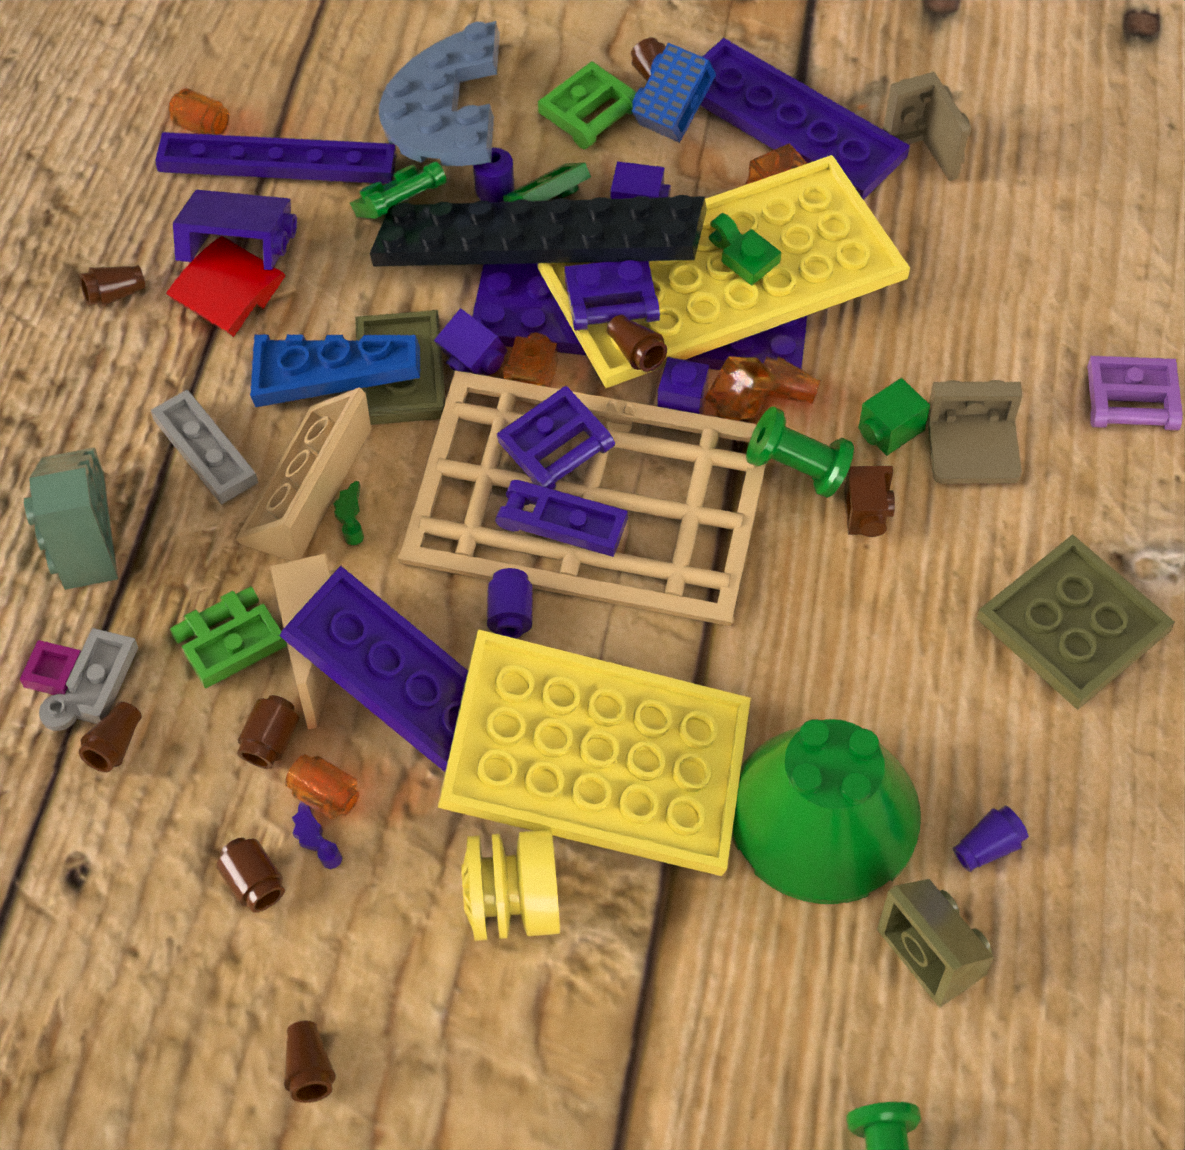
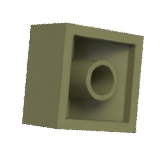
M930 879L896 885L888 890L877 930L935 1003L942 1007L987 975L994 959L991 946L978 929H971L959 915L958 905L952 896L945 890L939 891Z

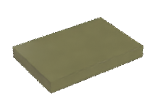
M438 310L355 317L356 341H360L364 335H416L420 345V378L361 388L366 393L371 425L440 419L446 401L442 351L434 342V339L440 333Z

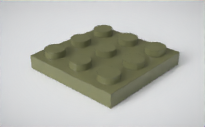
M1073 534L981 607L976 618L1077 710L1171 632L1175 621Z

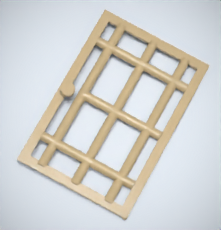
M455 370L401 552L398 555L399 563L486 580H492L493 574L498 570L515 568L524 571L528 575V580L532 583L533 589L732 626L735 621L734 612L766 464L756 467L747 462L746 454L716 449L719 437L749 443L757 424L573 392L593 415L607 417V430L615 441L613 448L695 462L686 503L600 488L609 451L604 454L598 452L589 459L583 484L562 480L555 483L556 488L554 490L623 510L681 520L672 563L617 552L612 557L559 541L481 527L493 486L508 488L512 480L532 483L527 474L498 469L503 447L498 443L497 433L524 415L523 413L514 412L517 401L538 405L560 389ZM467 393L499 397L497 409L465 403ZM459 420L492 425L481 465L448 459ZM633 422L702 435L699 445L633 434ZM583 430L571 440L583 442L589 436ZM712 466L746 472L737 513L703 507ZM443 476L476 482L464 524L431 518ZM699 524L733 530L724 572L689 566ZM432 535L458 540L456 553L422 547L425 536ZM476 544L563 561L560 572L556 573L473 557ZM580 564L664 579L667 580L665 593L577 577ZM685 584L720 590L718 602L714 603L683 597Z

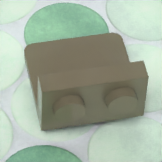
M935 72L903 79L891 84L883 130L906 144L923 140L948 180L958 179L961 165L965 160L964 152L968 136L971 133V126L966 114L961 113L954 103L950 89L946 85L943 86Z
M956 380L933 382L927 422L933 478L936 482L1016 483L1020 480L1022 469L1015 420L1022 399L1021 382H1004L1000 380L989 382H960Z

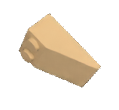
M325 553L270 566L283 628L336 571H329ZM287 643L308 730L317 728L332 679Z

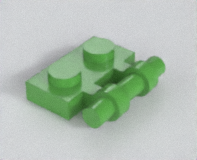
M251 586L236 594L234 591H231L221 596V602L200 613L196 609L184 615V621L169 628L177 644L194 636L195 639L182 645V649L205 689L287 646L286 641L279 636L282 631L264 603L248 612L246 611V608L259 602L257 594ZM229 617L232 619L211 631L209 629Z

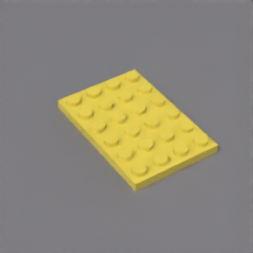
M478 629L438 808L532 831L552 830L553 836L722 876L727 870L751 698Z

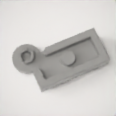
M92 628L66 682L68 687L66 693L52 695L45 699L40 706L39 716L44 726L52 731H61L72 726L77 719L97 724L107 716L139 648L135 638Z

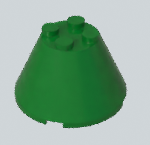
M812 719L806 721L801 727L786 731L767 740L755 749L742 764L732 838L737 850H741L746 860L755 869V874L775 890L792 898L810 903H848L868 897L870 892L897 878L907 866L915 850L920 833L921 811L918 795L904 767L879 743L878 737L871 730L863 729L856 724L844 720Z

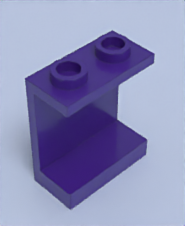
M196 189L173 221L175 261L192 262L209 234L263 239L264 269L272 270L279 257L285 255L290 238L294 239L296 236L297 216L296 214H291V199Z

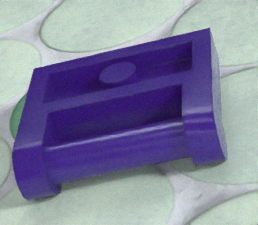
M627 260L624 262H600L564 267L574 331L587 330L588 325L609 323L615 316L620 314L625 315L630 320L645 318L646 323L660 320L659 303L655 295L649 261Z
M567 385L497 433L498 443L530 477L532 483L553 490L556 488L555 483L598 452L604 454L615 446V441L610 432ZM583 430L589 436L588 439L547 468H544L539 462Z

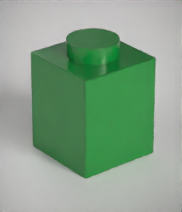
M900 378L863 402L858 429L869 444L876 445L888 456L925 431L930 404L904 379Z

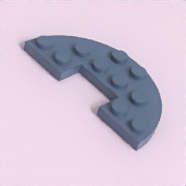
M496 21L471 23L463 31L428 47L406 63L386 85L379 104V118L388 142L398 146L402 155L419 162H423L426 158L440 159L442 166H466L491 162L494 115L490 104L481 106L468 105L459 110L457 109L460 82L497 74L500 33Z

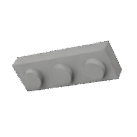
M188 389L151 410L155 423L221 505L258 483L255 471Z

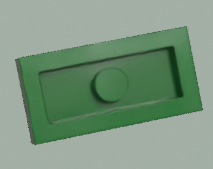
M586 162L565 163L504 195L503 198L505 202H513L520 199L548 201L555 196L557 198L567 197L576 193L579 190L578 184L591 178Z

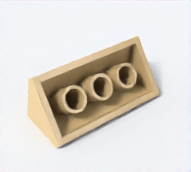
M360 387L310 407L235 540L241 545L289 561L301 559L371 431L366 393Z

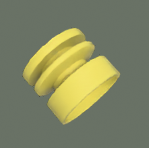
M552 830L519 832L516 855L506 856L500 834H492L493 857L482 858L480 836H467V849L462 864L464 910L473 930L474 941L488 940L487 917L495 916L498 917L500 939L508 938L511 915L521 914L527 936L560 934Z

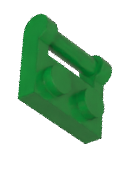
M436 161L425 166L423 169H417L415 165H410L393 174L395 180L384 186L381 182H376L359 191L361 197L350 202L356 217L377 219L388 213V208L426 189H435L445 184L447 180L442 167Z

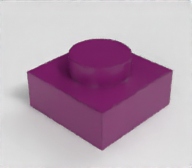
M38 640L20 677L23 687L52 695L65 694L68 689L66 682L81 650Z

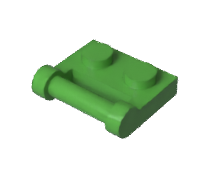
M591 61L538 101V113L571 135L574 142L580 148L587 149L596 142L597 135L626 113L632 114V103L637 92ZM611 97L616 100L614 104L588 124L582 121V119Z

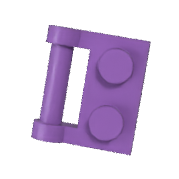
M1090 356L1087 368L1091 399L1090 422L1092 427L1106 428L1107 424L1158 425L1164 426L1165 430H1180L1183 413L1176 359ZM1108 401L1160 402L1164 404V409L1109 407Z

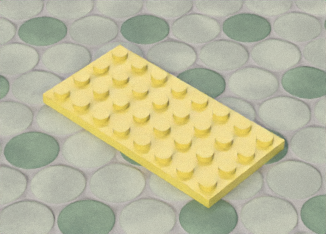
M833 155L705 199L707 212L695 260L649 261L655 295L659 303L660 320L646 323L644 318L632 321L663 336L664 343L667 346V355L662 364L655 369L658 370L665 367L667 357L686 360L906 280L909 276L910 267ZM721 213H725L733 219L742 235L753 229L782 252L780 263L752 286L721 262L723 249L716 247L709 240V235L716 230L710 223ZM600 262L537 263L538 270L574 331L564 267ZM609 323L588 325L587 330L574 331L605 388L650 373L632 368L615 341L607 334Z

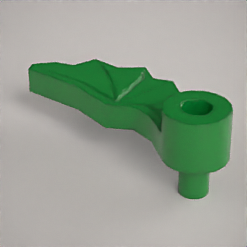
M359 481L351 483L348 489L340 491L339 499L333 503L336 509L334 511L335 517L344 524L342 533L346 543L349 545H357L364 539L362 527L355 518L360 511L358 499L361 486Z

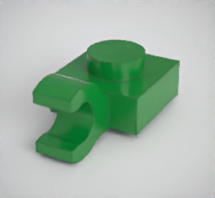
M721 213L711 221L710 225L716 230L709 235V240L716 247L723 249L721 262L751 286L780 263L782 252L753 229L742 235L733 219L725 213Z

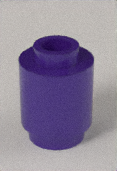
M492 148L491 162L473 165L477 197L481 201L505 202L503 196L515 189L513 159L511 155L503 149Z
M515 568L498 570L493 574L492 580L488 584L487 627L496 634L518 638L532 628L533 585L528 580V575L524 571Z

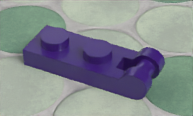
M512 480L506 492V497L508 498L506 506L500 507L495 522L501 528L508 531L522 530L614 557L628 520V511L529 482ZM529 504L535 505L533 513L524 511V506Z

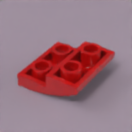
M221 235L188 264L166 294L177 303L234 337L256 305L264 309L286 275L275 267L272 270H265L262 259Z

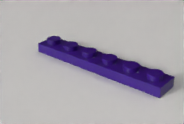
M162 132L155 163L157 171L165 173L362 183L381 182L382 184H388L393 181L397 151L396 145L390 143Z

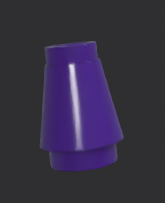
M1005 805L999 810L992 808L960 843L953 847V852L962 866L971 872L977 867L979 868L1022 848L1021 842L1026 840L1029 834L1023 822L1010 807Z

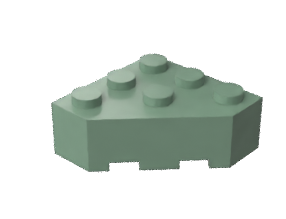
M95 447L42 457L29 477L31 497L24 498V508L29 525H35L38 546L40 550H45L50 574L58 573L65 590L117 580L118 573L105 478Z

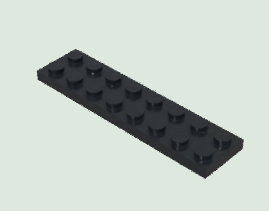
M688 195L663 198L637 196L627 199L598 197L592 200L559 198L552 201L520 199L513 202H489L482 200L474 203H400L388 209V213H386L370 251V257L373 267L695 260L707 207L705 196L690 197Z

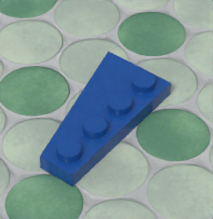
M254 334L250 397L255 407L350 391L359 387L367 388L420 378V345L416 335H364L360 341H349L344 339L343 335H326L325 340H306L304 335H287L285 340H270L268 334Z

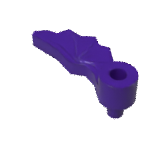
M302 799L298 805V813L292 817L295 823L292 834L295 838L299 839L301 847L317 851V856L325 868L334 869L341 864L342 854L336 844L322 837L323 828L314 818L307 800Z

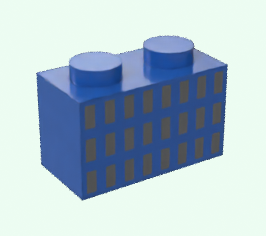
M668 42L663 53H659L655 57L651 66V76L645 87H641L634 96L632 113L638 123L647 129L680 143L716 76L710 61Z

